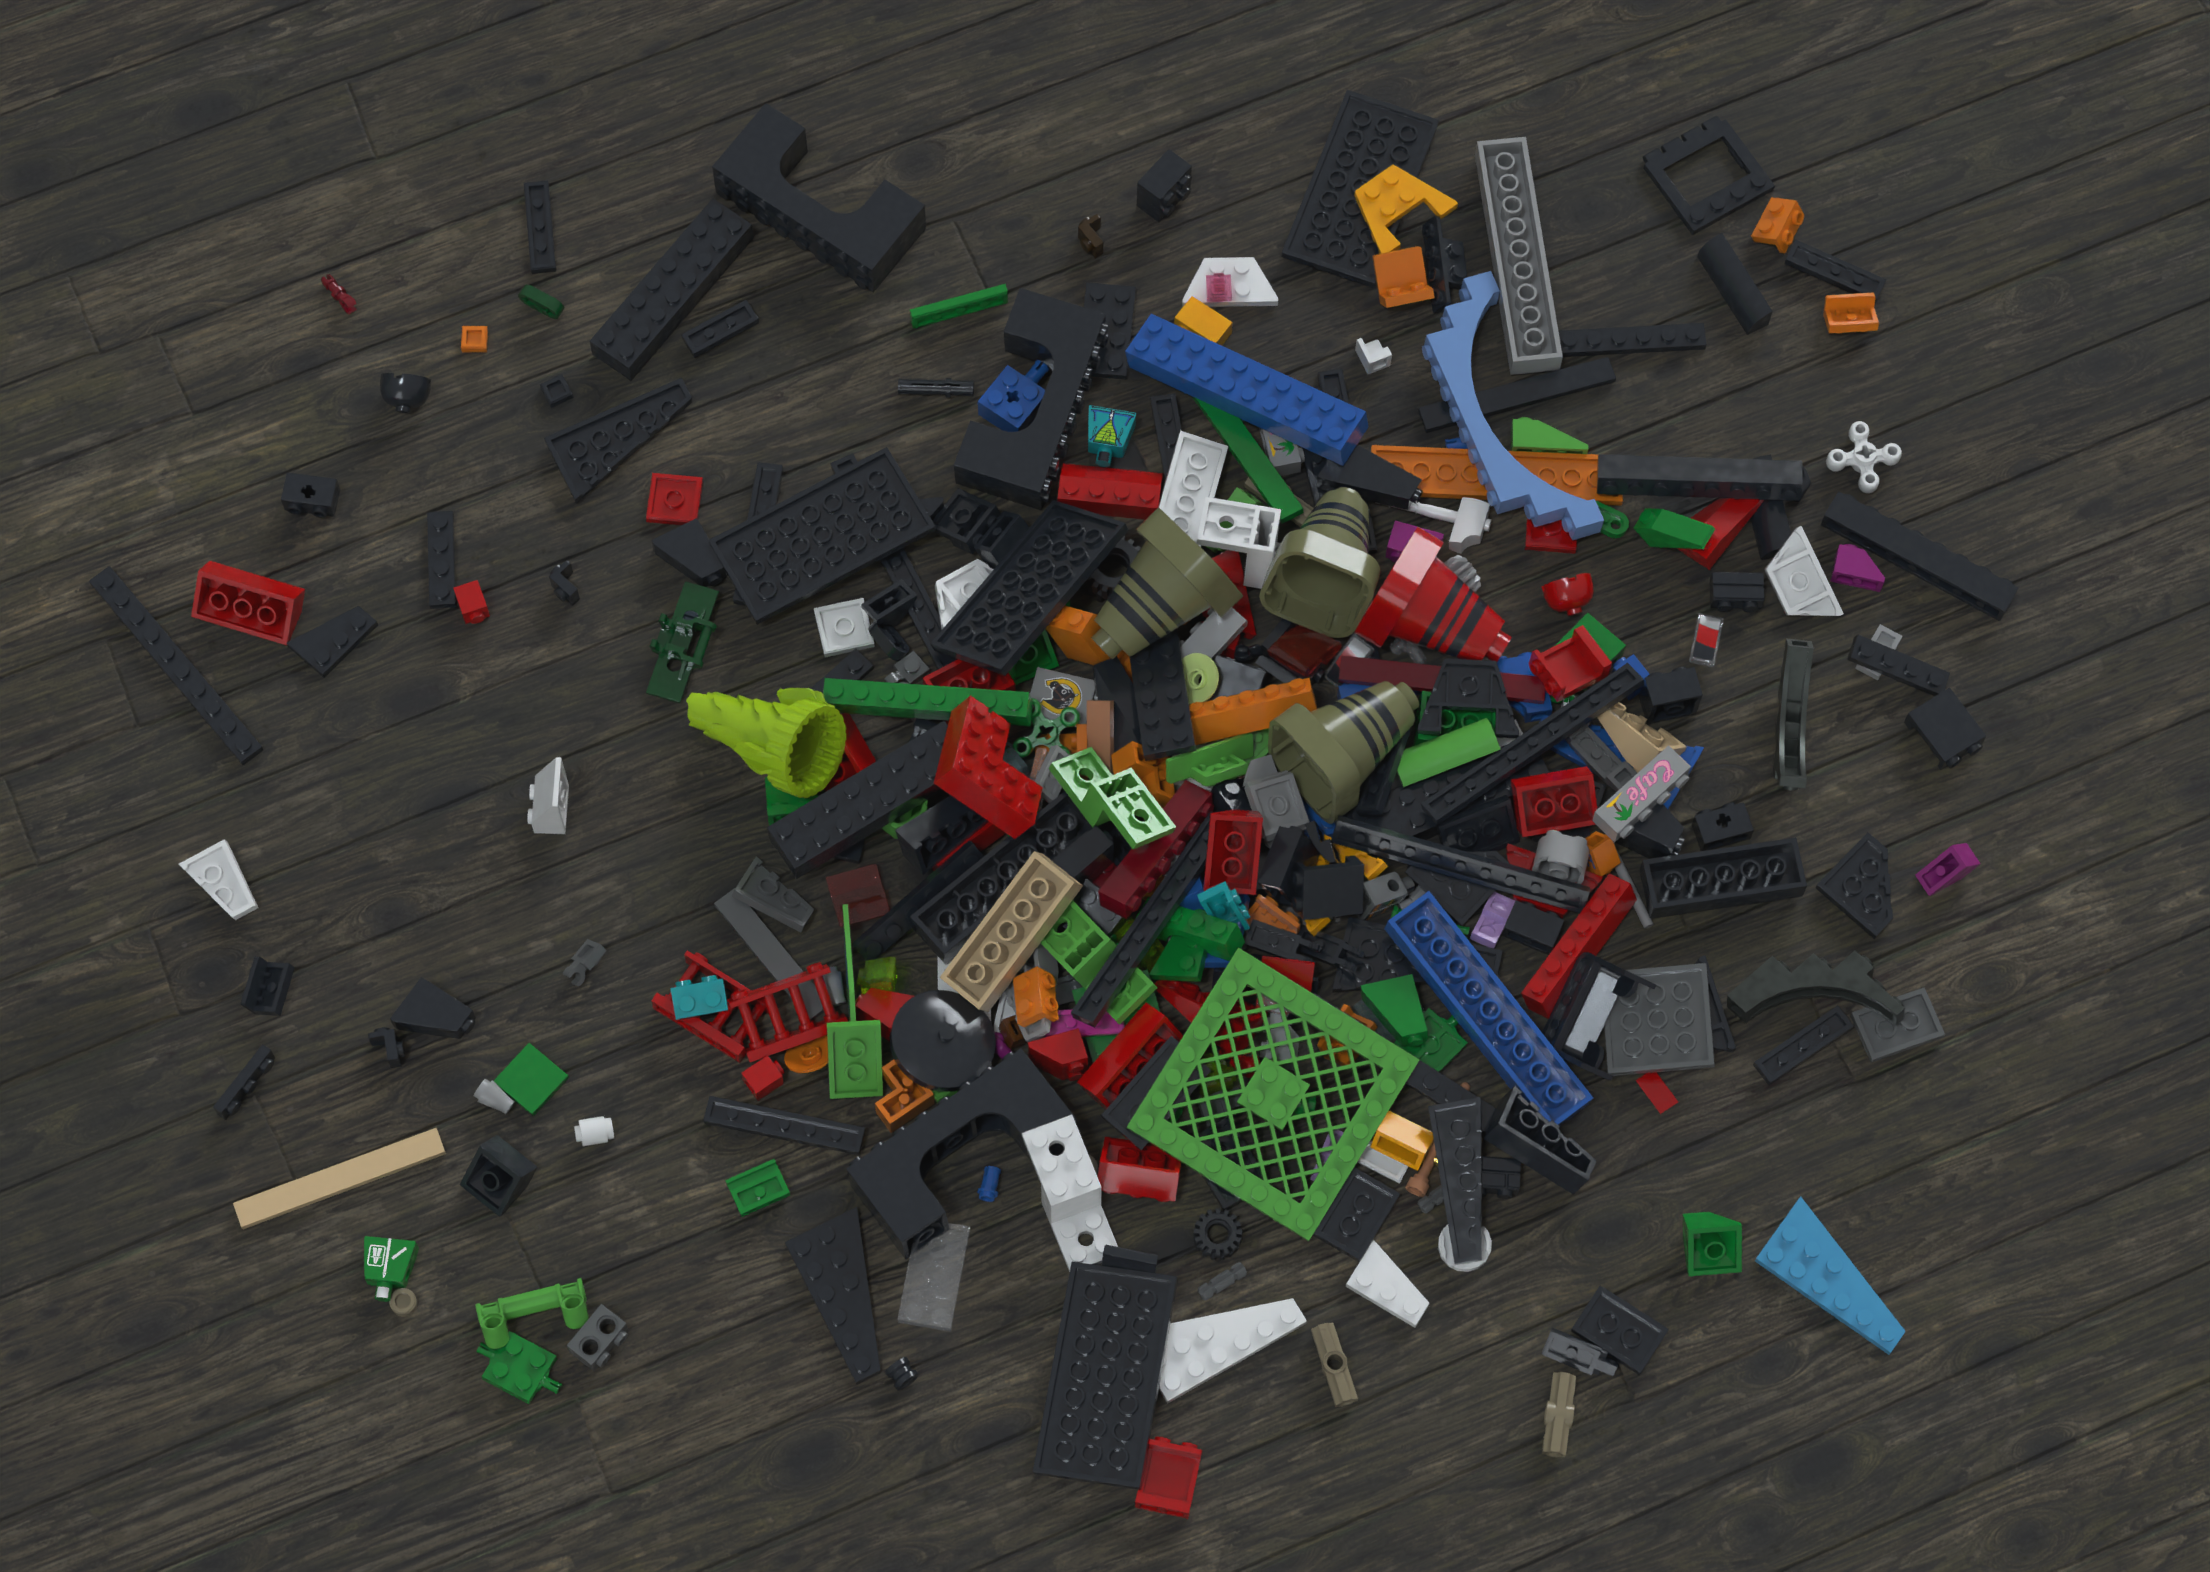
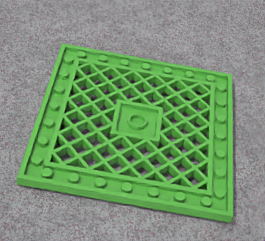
M1238 948L1126 1128L1309 1241L1413 1072L1419 1059ZM1246 985L1253 989L1251 991L1243 992ZM1257 995L1259 1008L1246 1011L1243 997ZM1262 995L1276 1004L1264 1007ZM1239 1000L1241 1012L1228 1015L1236 1001ZM1279 1009L1282 1022L1269 1025L1266 1011ZM1284 1009L1298 1018L1287 1021ZM1261 1013L1264 1026L1250 1029L1247 1016ZM1243 1017L1246 1030L1232 1033L1229 1020ZM1225 1022L1227 1035L1215 1037L1221 1025ZM1302 1023L1305 1036L1291 1039L1288 1026ZM1307 1023L1321 1032L1310 1035ZM1284 1027L1286 1040L1273 1043L1270 1030ZM1265 1031L1268 1044L1255 1047L1252 1034ZM1247 1035L1250 1049L1236 1051L1233 1038ZM1324 1037L1327 1050L1314 1053L1311 1039ZM1330 1037L1344 1046L1332 1049ZM1229 1039L1232 1053L1218 1056L1215 1042ZM1306 1041L1309 1054L1296 1057L1293 1044ZM1211 1044L1214 1057L1200 1060ZM1288 1045L1291 1058L1277 1061L1274 1048ZM1270 1049L1272 1061L1264 1057L1259 1065L1256 1052ZM1347 1051L1350 1064L1337 1067L1334 1053ZM1352 1051L1366 1059V1061L1355 1063ZM1251 1053L1254 1067L1241 1070L1238 1056ZM1329 1055L1332 1068L1318 1071L1315 1058ZM1233 1057L1236 1071L1223 1074L1219 1060ZM1311 1059L1314 1073L1300 1075L1297 1062ZM1215 1062L1218 1075L1204 1078L1201 1065ZM1292 1063L1295 1075L1281 1066ZM1370 1065L1373 1078L1359 1081L1356 1068ZM1375 1065L1382 1069L1378 1076ZM1197 1066L1200 1079L1187 1082ZM1351 1069L1354 1083L1341 1085L1338 1072ZM1255 1072L1245 1088L1242 1074ZM1333 1073L1336 1087L1323 1090L1320 1076ZM1238 1076L1240 1089L1227 1092L1224 1079ZM1315 1077L1318 1091L1305 1094L1310 1084L1303 1080ZM1219 1080L1222 1094L1208 1096L1206 1083ZM1374 1083L1366 1097L1363 1098L1361 1086ZM1201 1084L1204 1098L1190 1101L1187 1087ZM1356 1087L1359 1101L1346 1104L1342 1090ZM1183 1088L1186 1102L1172 1105ZM1338 1091L1341 1105L1327 1108L1324 1094ZM1241 1094L1236 1103L1244 1108L1231 1111L1228 1097ZM1319 1096L1322 1109L1309 1112L1306 1098ZM1224 1098L1227 1112L1213 1115L1210 1101ZM1301 1101L1304 1113L1291 1116ZM1205 1102L1208 1116L1195 1119L1191 1105ZM1359 1106L1350 1121L1347 1108ZM1187 1107L1190 1120L1176 1123L1173 1109ZM1342 1110L1345 1123L1332 1126L1329 1112ZM1168 1111L1171 1123L1164 1119ZM1246 1112L1249 1126L1236 1129L1233 1115ZM1251 1112L1266 1122L1254 1125ZM1324 1114L1327 1128L1313 1130L1310 1117ZM1228 1116L1231 1130L1217 1133L1214 1119ZM1306 1118L1309 1132L1295 1135L1292 1121ZM1210 1121L1213 1134L1199 1137L1196 1124ZM1287 1123L1290 1136L1277 1139L1274 1127L1282 1131ZM1191 1125L1194 1137L1179 1127ZM1269 1126L1272 1140L1258 1143L1255 1129ZM1346 1128L1336 1144L1333 1131ZM1251 1130L1254 1144L1240 1147L1237 1133ZM1328 1132L1331 1146L1318 1149L1315 1135ZM1232 1135L1235 1149L1222 1151L1219 1138ZM1310 1136L1313 1150L1300 1153L1296 1139ZM1214 1139L1217 1151L1202 1142ZM1292 1140L1295 1154L1281 1157L1278 1143ZM1273 1145L1276 1159L1263 1161L1260 1148ZM1255 1149L1258 1163L1245 1166L1241 1152ZM1332 1151L1322 1167L1319 1153ZM1237 1153L1239 1165L1225 1156ZM1315 1155L1317 1169L1304 1171L1301 1157ZM1296 1159L1299 1173L1286 1176L1283 1162ZM1278 1163L1281 1177L1267 1180L1264 1166ZM1259 1167L1262 1179L1247 1170ZM1318 1173L1308 1190L1305 1176ZM1301 1177L1304 1191L1290 1194L1287 1180ZM1282 1182L1285 1194L1270 1184ZM1304 1196L1301 1203H1298L1297 1201L1292 1199Z

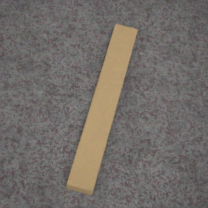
M434 1128L234 1202L233 1205L241 1228L246 1229L445 1155L446 1152L438 1130Z

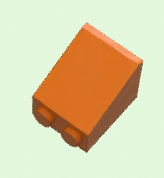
M1064 606L1045 628L1067 658L1091 665L1110 659L1091 638L1100 629V626L1094 621L1097 614Z

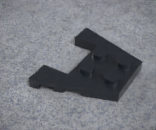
M1444 658L1430 698L1419 722L1417 734L1440 735L1442 709L1495 712L1496 738H1518L1519 730L1513 718L1512 708L1505 693L1506 690L1497 662Z

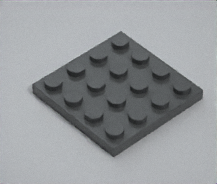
M1706 963L1627 970L1656 984V987L1652 989L1639 983L1636 992L1630 997H1617L1605 1022L1608 1074L1618 1076L1715 1067Z

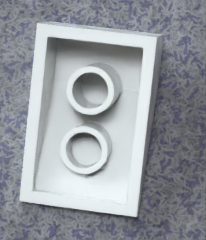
M556 757L536 774L535 784L530 785V800H533V809H528V824H532L534 833L565 834L569 784L561 757Z

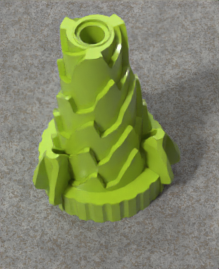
M780 688L777 691V696L781 703L766 702L756 698L752 700L739 694L735 698L719 692H707V695L701 693H691L686 700L688 703L687 715L690 721L689 726L704 731L703 733L706 736L732 748L754 772L760 775L767 774L769 782L778 790L799 798H809L816 795L819 791L821 792L836 774L845 749L846 725L843 716L835 709V706L825 702L822 692L813 691L810 688Z

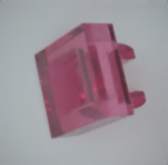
M1214 273V275H1206L1207 302L1232 301L1231 274Z

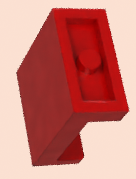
M1583 625L1574 629L1572 638L1542 653L1538 649L1532 651L1529 660L1531 672L1539 677L1544 684L1546 692L1552 695L1557 702L1606 678L1612 662Z
M1164 1437L1149 1439L1141 1490L1137 1491L1135 1508L1188 1519L1202 1450L1197 1449L1198 1446L1192 1443L1182 1442L1181 1445L1170 1443L1171 1440Z

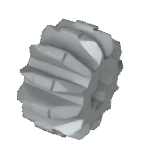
M1456 555L1444 563L1474 592L1481 587L1480 577L1476 573L1477 570L1472 567V563H1469L1465 557Z

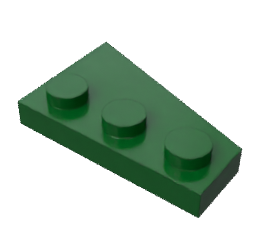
M1196 909V910H1194V911H1197V912H1201V913L1207 914L1204 909H1203V910H1202V909ZM1172 935L1149 976L1152 980L1201 982L1208 952L1202 946L1186 937Z

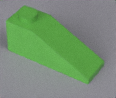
M1521 417L1512 421L1511 451L1588 453V444L1539 420Z

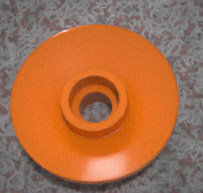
M822 1036L789 1048L784 1056L787 1068L796 1073H809L828 1064L827 1036Z

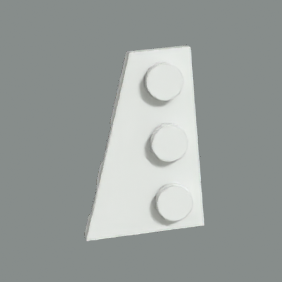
M225 839L179 863L233 919L237 920L258 908L234 854Z
M1373 1240L1346 1283V1287L1415 1328L1428 1308L1429 1302Z

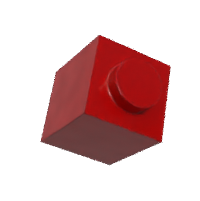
M478 580L453 588L465 624L479 623L490 616Z
M768 1055L741 1073L743 1082L757 1101L784 1084L782 1075L785 1072L777 1060L772 1062Z

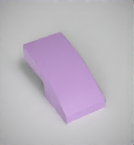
M1493 892L1483 908L1470 939L1486 947L1495 948L1515 900Z

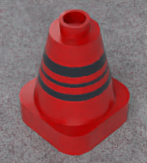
M1417 526L1354 633L1378 648L1382 647L1389 635L1459 659L1482 660L1486 657L1491 661L1497 662L1512 638L1500 630L1505 620L1436 556L1444 542Z

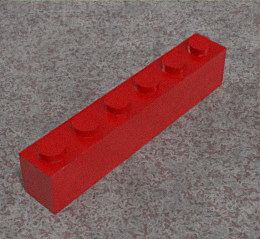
M1610 873L1521 992L1529 1010L1549 1019L1577 958L1584 952H1589L1596 956L1637 901L1631 883Z

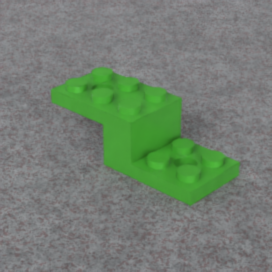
M1092 747L1051 763L1049 767L1050 772L1092 828L1111 820L1132 849H1136L1174 832L1175 824L1132 768L1112 775ZM1079 774L1088 776L1090 780L1082 779ZM1134 815L1143 817L1145 822L1137 820Z
M1073 900L1041 941V944L1086 990L1117 946ZM1067 922V929L1064 932L1057 933L1058 926L1061 923ZM1136 967L1126 982V989L1116 996L1107 1012L1120 1025L1158 987Z

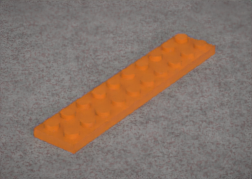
M1371 445L1372 453L1422 479L1421 490H1423L1421 497L1453 499L1467 497L1487 500V490L1478 480V470L1476 465L1472 464L1469 460L1468 449ZM1508 451L1531 473L1568 494L1588 501L1595 499V501L1605 505L1622 506L1623 495L1597 494L1598 455Z

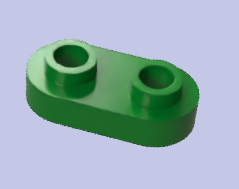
M1596 501L1604 519L1600 533L1611 538L1624 536L1629 526L1627 516L1614 508ZM1616 524L1619 526V529H1613L1611 525Z

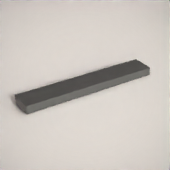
M734 889L714 903L716 909L776 982L803 972L753 909L744 902L732 897ZM809 980L798 984L811 1021L821 1015L824 1010L816 987ZM788 988L784 989L783 991L792 1000Z

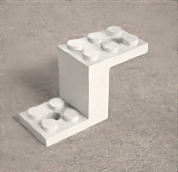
M1205 497L1197 544L1247 553L1243 586L1261 589L1267 570L1281 544L1277 542L1281 509ZM1223 521L1231 522L1233 526L1231 528L1226 529L1221 527L1220 523Z
M1073 1115L1022 1133V1138L1041 1183L1042 1205L1069 1272L1071 1262L1093 1265L1101 1264L1104 1246H1118L1101 1206V1184ZM1052 1144H1061L1065 1149L1064 1152L1059 1156L1052 1155L1049 1151ZM1082 1234H1090L1094 1241L1089 1246H1082L1078 1242V1238Z

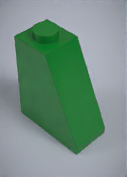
M1412 974L1361 985L1362 1001L1401 1047H1416L1427 1041L1428 1031Z

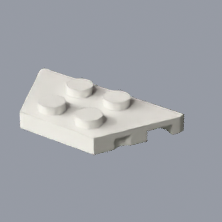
M1254 257L1204 258L1182 301V307L1191 296L1208 307L1278 306V297Z
M1802 526L1797 527L1764 569L1785 614L1802 616L1843 615L1844 613Z
M976 559L936 581L935 592L941 629L946 626L994 570L988 564Z

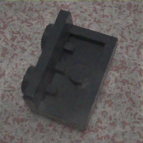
M254 957L242 995L241 1005L255 1015L281 1016L295 967L290 963L267 962L261 957Z

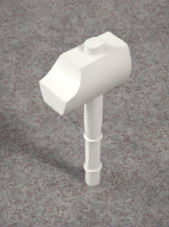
M1462 497L1458 511L1421 504L1420 502L1412 503L1409 509L1406 510L1454 523L1449 540V549L1457 553H1462L1469 546L1480 544L1484 531H1489L1491 519H1488L1490 504L1474 498Z

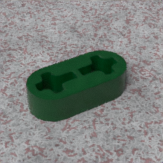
M524 285L518 294L519 299L524 304L552 319H558L565 308L559 300L531 285Z

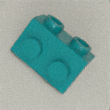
M1226 881L1197 895L1207 915L1233 923L1240 921L1245 930L1250 929L1247 921L1251 917L1244 903L1240 905L1242 901L1235 888L1231 890Z
M717 975L702 977V982L691 984V980L675 982L676 987L670 989L676 1020L728 1011L723 979H717Z

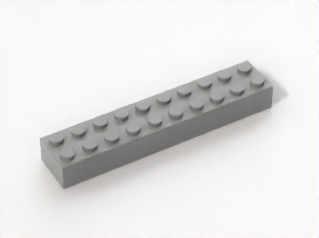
M1526 137L1477 141L1475 160L1494 277L1500 290L1498 302L1510 375L1560 370L1563 356Z

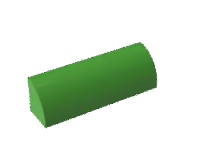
M1485 718L1405 749L1397 769V774L1402 786L1405 787L1501 750L1489 720Z

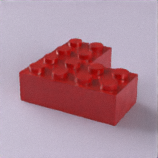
M969 696L951 711L934 784L1016 839L1035 824L1043 787L1002 760L1011 723L994 711L989 713L988 707L974 697Z

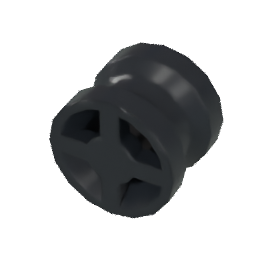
M907 1357L897 1360L885 1371L886 1376L893 1379L894 1387L897 1391L909 1386L919 1376L918 1372L912 1370L909 1366L910 1361Z

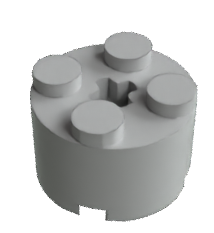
M1557 830L1547 831L1546 835L1538 841L1532 871L1582 884L1590 853L1587 840L1580 836L1563 835Z

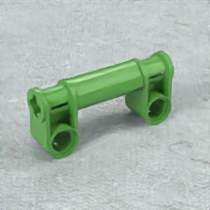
M578 1278L577 1282L565 1285L558 1283L554 1286L506 1298L501 1297L496 1302L484 1305L480 1303L475 1304L485 1343L492 1349L501 1348L508 1343L507 1321L509 1319L558 1307L562 1310L563 1318L568 1328L579 1329L589 1319L582 1278Z

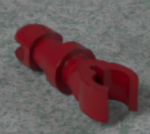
M326 274L327 279L325 277L321 278L323 286L332 292L331 296L333 299L339 301L347 314L357 310L354 307L357 304L354 298L346 294L345 288L339 286L333 276Z

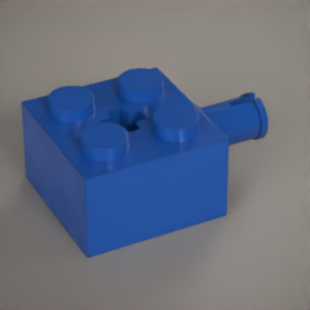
M1036 360L1027 374L1022 375L1007 365L978 400V415L1003 431L1017 432L1027 428L1034 421L1043 399L1045 389L1037 384L1049 371L1048 366L1045 363L1040 366L1042 361Z

